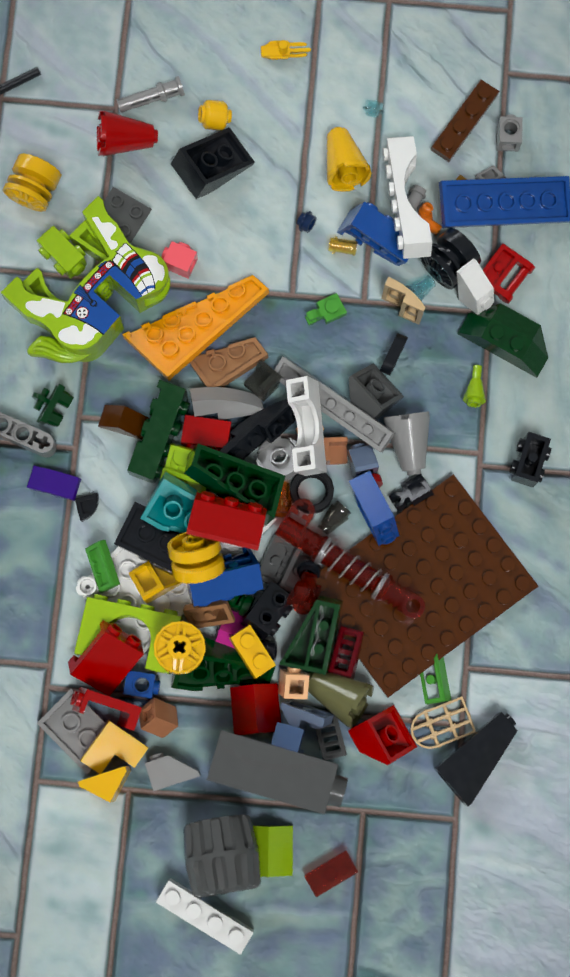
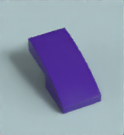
M33 466L27 488L75 501L81 478Z

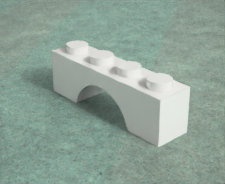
M309 376L286 380L288 404L294 412L298 428L297 443L292 449L294 472L304 476L327 473L319 381Z
M171 878L156 901L157 904L240 955L254 933V929L216 909L201 898L194 897L191 890Z

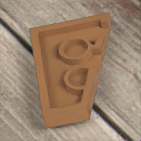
M254 337L230 344L223 349L206 351L205 354L197 356L189 364L205 387H225L269 357Z

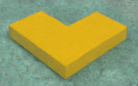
M108 720L80 761L99 774L104 771L114 755L135 768L148 750V746Z

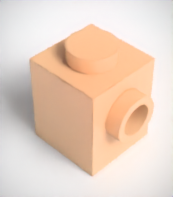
M287 666V669H280L278 693L285 699L307 700L310 676L303 670Z

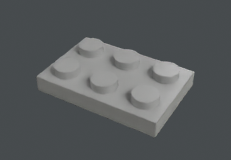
M70 689L37 724L86 774H89L93 769L81 762L80 759L106 722L88 704L83 714L73 711V705L70 702L74 690Z

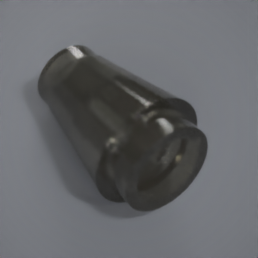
M337 500L335 504L330 505L318 527L326 535H329L349 519L348 516L351 512Z

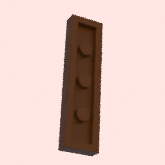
M481 79L433 144L431 151L447 162H450L494 102L499 91Z

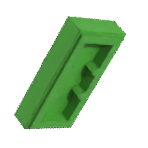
M100 540L85 548L99 592H107L120 585L106 540Z

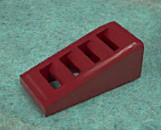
M344 626L340 627L328 672L354 679L364 632ZM345 635L356 637V642L344 639ZM343 644L353 646V651L342 649ZM341 653L351 656V660L340 658ZM339 663L349 665L348 670L339 668Z

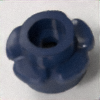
M311 211L303 212L297 220L299 231L309 233L314 227L317 217L312 215Z

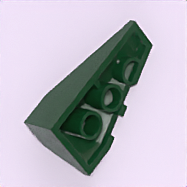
M204 637L206 651L203 661L197 669L188 674H173L171 688L203 691V687L210 686L224 689L225 685L238 684L239 686L270 684L276 666L254 679L236 649ZM184 642L178 644L176 653H185L184 647L186 644Z

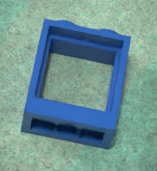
M368 471L349 480L355 502L378 546L393 542L399 536L395 517L372 473Z

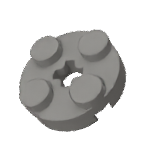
M281 436L272 443L265 441L259 448L258 458L256 459L257 465L285 475V480L292 478L297 474L294 472L292 449L296 446L297 442L292 438L282 439ZM278 455L281 457L286 456L282 462H276Z

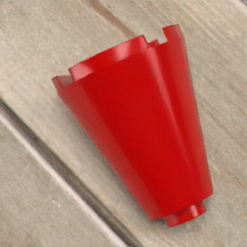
M99 110L98 120H101V124L97 126L98 156L153 148V144L158 142V130L154 129V125L105 110Z

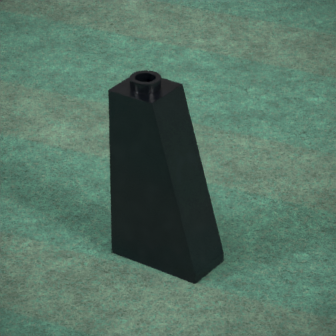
M502 712L497 713L434 768L454 794L467 807L473 803L517 733V729L514 727L516 722L508 713L505 715Z

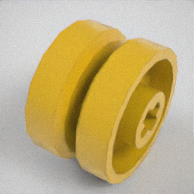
M185 532L175 536L167 543L169 558L173 561L171 563L173 577L178 582L185 584L206 582L218 577L225 570L223 554L220 552L222 550L221 542L189 535Z

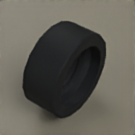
M327 473L309 476L297 474L291 482V501L303 513H320L329 507L333 499L334 486ZM316 478L324 484L325 496L318 504H306L300 499L298 487L305 479Z

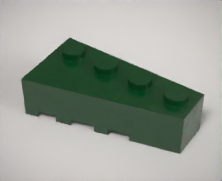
M160 379L157 388L160 389L158 398H153L150 405L149 415H151V419L144 421L141 431L143 440L137 441L127 469L129 475L156 484L157 479L161 477L162 470L165 467L163 463L165 458L168 457L174 436L178 437L180 434L182 415H187L191 404L188 402L185 388Z
M197 444L190 452L184 471L185 475L223 499L225 497H233L238 499L240 503L249 504L253 502L262 505L263 508L267 509L264 526L275 518L285 475L201 444Z

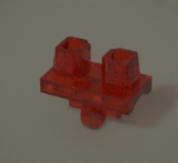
M303 572L301 581H297L287 598V605H293V609L298 614H309L321 592V585H316V574Z

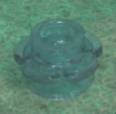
M366 100V105L363 106V109L366 111L367 116L378 118L379 114L384 113V104L373 100Z

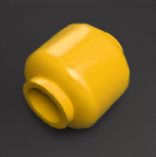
M206 100L203 105L199 106L198 121L202 123L205 129L223 130L227 123H231L232 111L228 109L226 102Z

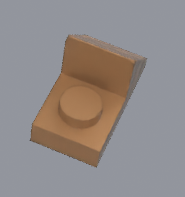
M219 600L211 602L210 605L204 607H194L193 604H188L183 609L187 622L193 624L196 628L235 623V617L228 601Z

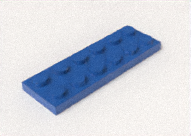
M569 176L447 180L439 182L442 228L570 222Z

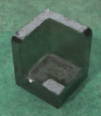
M260 360L257 363L255 372L244 382V386L264 402L279 387L282 376L264 361Z

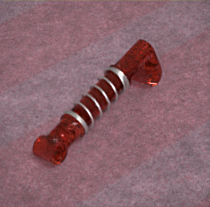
M298 499L293 503L275 533L277 537L310 556L311 561L316 563V565L321 563L327 567V571L332 570L336 572L338 578L344 577L349 580V585H357L360 587V592L366 591L370 587L371 599L383 602L387 600L386 604L392 603V608L398 607L397 611L410 618H417L424 613V600L410 590L406 592L405 587L401 589V584L395 585L396 581L393 580L392 575L387 572L382 575V569L376 570L371 567V562L366 564L360 560V555L353 556L349 553V549L344 550L340 548L338 542L332 543L333 538L321 536L309 529L308 527L316 514L315 506L310 500ZM307 505V510L310 513L308 516L304 514L301 517L307 521L304 526L290 516L292 513L299 516L298 508ZM411 599L417 600L420 604V608L416 613H410L406 609V604Z

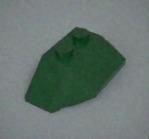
M501 303L491 306L479 315L474 312L469 313L457 333L536 378L548 360L541 325Z

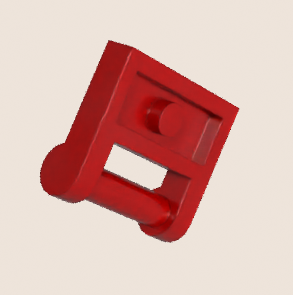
M502 243L483 269V272L492 284L494 294L500 300L509 304L513 299L512 295L525 277L533 272L535 266ZM516 264L520 266L521 269L506 289L502 288L500 285Z

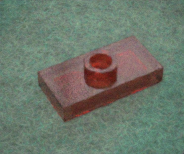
M345 850L306 873L304 877L314 895L318 897L355 875L358 871Z

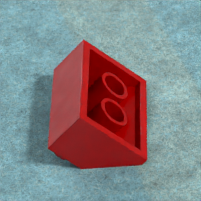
M207 491L196 493L186 534L258 551L266 518V508L253 502L249 504L240 503L238 499L233 497H225V499L215 497L214 493Z

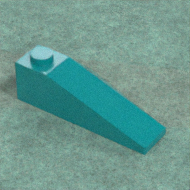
M165 472L140 519L163 531L169 532L170 530L185 533L187 532L196 493L200 492Z

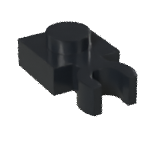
M419 474L401 485L403 488L402 492H394L389 498L392 503L400 500L399 503L394 505L397 511L400 512L407 507L409 502L415 506L434 493L422 474Z

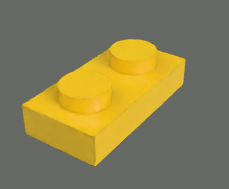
M251 625L244 627L229 637V640L254 679L276 666Z

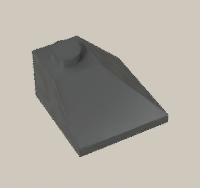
M374 363L349 377L350 402L376 420L404 397Z

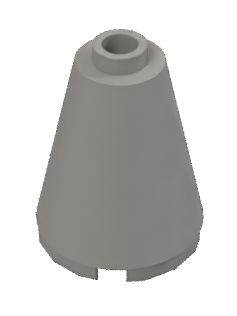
M429 411L384 417L385 426L395 432L391 443L402 471H407V475L421 474V469H424L426 466L430 423Z

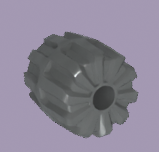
M248 815L210 818L184 826L185 865L194 897L222 895L255 889L260 886L259 850L252 821Z

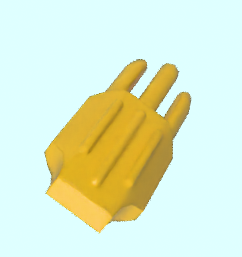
M270 41L268 44L261 46V58L277 60L306 57L307 54L305 52H310L311 48H290L307 46L305 42Z

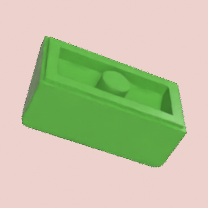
M438 654L434 657L436 675H428L426 682L428 684H438L439 698L428 699L424 673L420 674L424 701L427 705L451 701L444 657L439 660Z

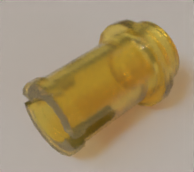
M335 236V238L330 237L328 251H331L332 254L338 252L355 256L357 241L338 239V236Z

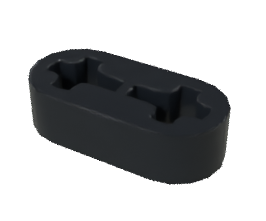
M397 333L380 372L389 376L392 374L408 337Z

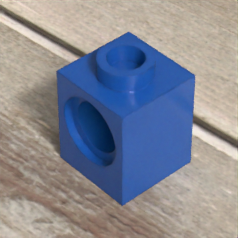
M130 671L126 675L123 694L153 699L154 694H159L161 681L157 680L156 674ZM143 678L147 679L149 688L144 692H139L136 687L137 682Z

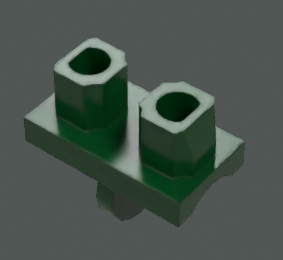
M61 384L56 385L49 399L47 396L50 390L46 388L43 389L41 394L33 393L32 398L37 401L33 408L40 411L42 405H45L36 422L41 425L48 424L54 427L60 425L63 415L53 411L56 404L67 409L74 398L64 390L65 386Z

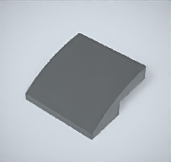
M273 535L259 564L262 581L267 584L273 581L289 594L299 598L305 584L298 576L297 567L304 560L314 561L317 554L277 535Z

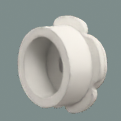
M83 576L78 580V585L76 586L78 595H82L83 598L87 599V597L93 598L94 594H98L99 590L93 576Z

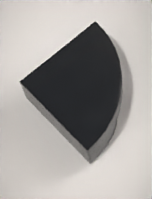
M98 493L75 498L81 522L89 519L96 512L99 504Z

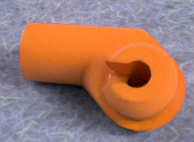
M425 202L419 207L418 215L429 223L431 233L437 236L442 226L433 220L432 204Z

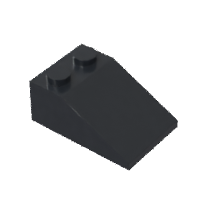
M229 127L180 148L171 165L195 199H198L215 191L254 165L255 162Z

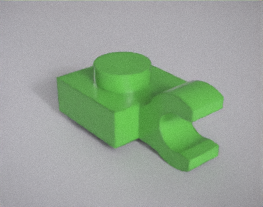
M335 293L316 302L318 309L307 312L305 319L308 325H312L322 319L326 324H329L346 316L347 311L338 294Z

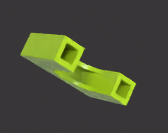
M94 594V598L87 597L74 654L82 655L100 633V623L103 620L110 624L123 618H135L146 624L151 635L145 669L171 674L158 663L154 655V642L156 635L164 626L183 620L181 616H178V611L164 609V613L154 611V606L141 604L140 608L131 606L132 602L118 599L117 603L110 602L108 597ZM177 642L174 643V645H175V649L173 650L174 652L176 651Z

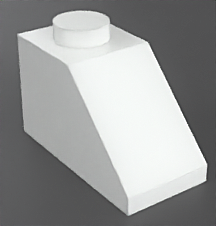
M473 258L457 271L458 295L460 302L479 315L482 311L489 309L494 303V288L477 260Z

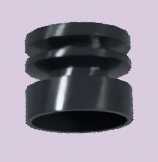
M448 228L438 237L437 244H432L431 257H420L428 273L447 289H453L457 286V271L473 258L477 260L478 264L481 263V257L472 242L454 228Z

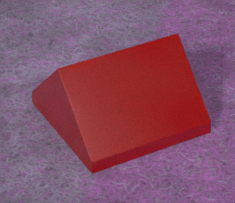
M278 683L231 687L234 734L248 735L275 732L277 722L281 723Z

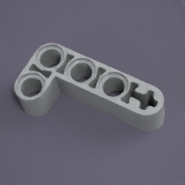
M0 412V423L8 422L9 424L6 430L0 431L1 439L45 458L55 454L57 444L50 434ZM28 431L29 437L23 441L19 440L20 433ZM36 438L39 442L43 444H46L48 442L50 446H45L44 448H42L40 444L36 442Z

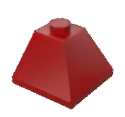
M394 705L348 730L360 753L386 765L391 764L417 748Z

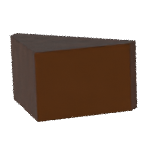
M105 405L98 427L143 440L141 436L144 421L149 419V417L126 406Z

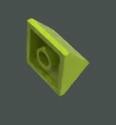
M253 825L259 850L261 877L293 876V826Z

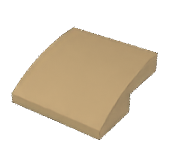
M388 277L381 299L401 307L398 316L419 325L425 310L424 304L410 289Z

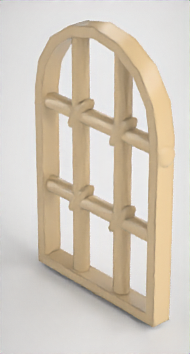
M463 696L433 708L425 709L416 715L410 727L411 737L415 743L422 748H440L445 744L476 733ZM461 700L463 708L453 712L448 711L446 705ZM443 707L445 715L434 719L429 718L427 712ZM465 711L468 720L453 724L450 716ZM424 714L427 722L414 726L417 718ZM448 719L450 727L438 732L437 730L434 731L432 723ZM470 723L473 731L458 736L456 728ZM429 726L430 735L420 739L415 738L414 730ZM448 731L453 732L455 738L439 744L438 735ZM431 738V740L434 739L436 745L425 746L420 742Z

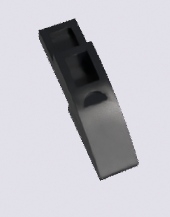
M288 399L274 403L240 423L230 432L233 439L220 452L244 460L265 440L269 443L276 440L296 421L294 412L288 404Z

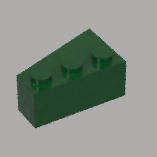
M325 596L318 597L279 665L324 675L327 674L343 600Z

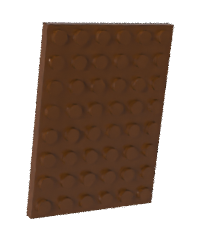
M454 474L432 489L434 493L432 496L415 506L413 504L395 516L399 536L393 542L378 546L371 533L349 549V556L342 572L356 556L360 555V562L353 579L367 563L371 562V568L363 587L379 569H382L379 582L386 572L390 574L375 600L371 599V593L380 572L360 592V587L369 565L351 585H349V580L358 559L355 560L341 578H338L347 552L330 571H327V565L321 570L320 576L314 582H304L305 587L315 600L319 596L343 600L337 630L339 632L340 627L344 626L364 632L359 660L387 698L432 666L436 654H438V659L440 660L539 587ZM345 635L344 639L356 642V637Z

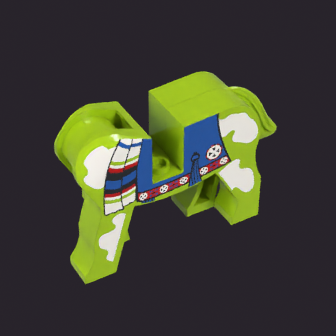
M99 196L82 211L85 220L69 237L73 245L80 246L85 253L100 262V264L84 277L70 296L68 302L59 300L49 291L43 273L38 268L23 282L20 278L16 277L1 291L4 300L29 323L47 330L54 337L39 336L27 349V354L31 357L45 358L59 363L90 362L96 360L124 330L120 315L106 303L112 296L113 290L119 293L139 313L162 302L169 292L170 277L165 261L154 252L132 246L125 238L118 224L106 212L104 201Z

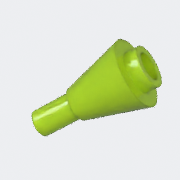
M480 365L473 366L472 379L463 397V401L473 408L480 407L486 402L481 380L482 366Z

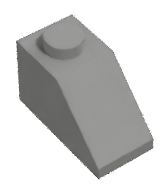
M163 752L150 756V761L145 763L153 791L201 776L200 771L172 756L164 757Z

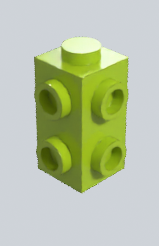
M53 225L36 240L40 247L38 252L46 260L50 258L55 263L53 267L60 275L66 274L71 279L74 276L80 275L85 270L87 263L84 256L86 253L80 246H73L69 242L70 237L63 229L58 231Z

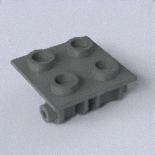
M114 187L104 200L106 212L118 224L127 241L131 243L152 209Z

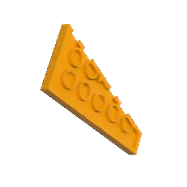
M252 275L229 285L228 289L220 293L207 295L206 299L198 303L194 301L163 315L162 319L150 324L148 322L141 325L142 328L131 333L128 331L122 335L136 351L169 381L267 296L269 289Z

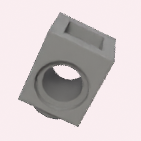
M515 115L500 116L497 124L496 151L519 152L522 144L523 117H516ZM505 130H511L514 134H507Z

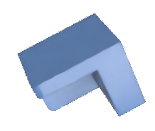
M277 722L271 745L303 754L304 750L300 748L305 730Z

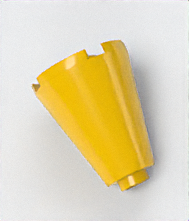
M335 127L327 134V182L334 191L355 190V185L361 184L363 186L370 180L371 168L346 128Z

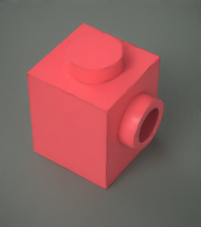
M172 241L169 248L165 247L161 255L169 271L189 279L198 260L197 252L183 242L175 243Z

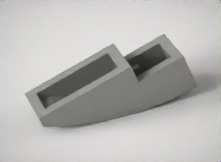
M224 387L190 389L194 417L217 413L218 420L254 415L264 409L261 397L250 392Z

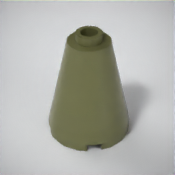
M315 672L308 674L310 676L308 692L347 727L352 728V724L356 725L368 706L366 697L367 695L372 697L374 686L329 672L326 675Z

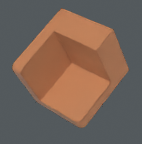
M348 437L324 438L326 465L347 464Z
M153 698L142 707L140 713L141 730L164 738L178 727L177 709L175 706Z

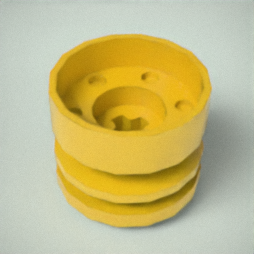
M24 153L19 154L12 168L14 174L9 175L8 183H5L2 191L16 203L35 211L44 212L52 198L49 191H55L62 175L56 167L39 157Z
M183 621L172 622L164 626L156 635L154 642V655L158 663L167 672L176 675L188 674L197 669L203 661L206 651L205 639L200 630L193 624ZM178 642L181 644L184 642L186 644L184 647L185 653H175L173 651L175 649L174 643Z

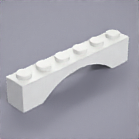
M414 136L387 138V148H383V161L388 162V165L385 166L386 178L391 180V182H388L389 196H393L394 199L391 200L392 214H396L394 229L395 232L399 231L397 248L402 250L403 259L431 257L432 251L430 225L412 208L405 192V184L416 168L417 151Z

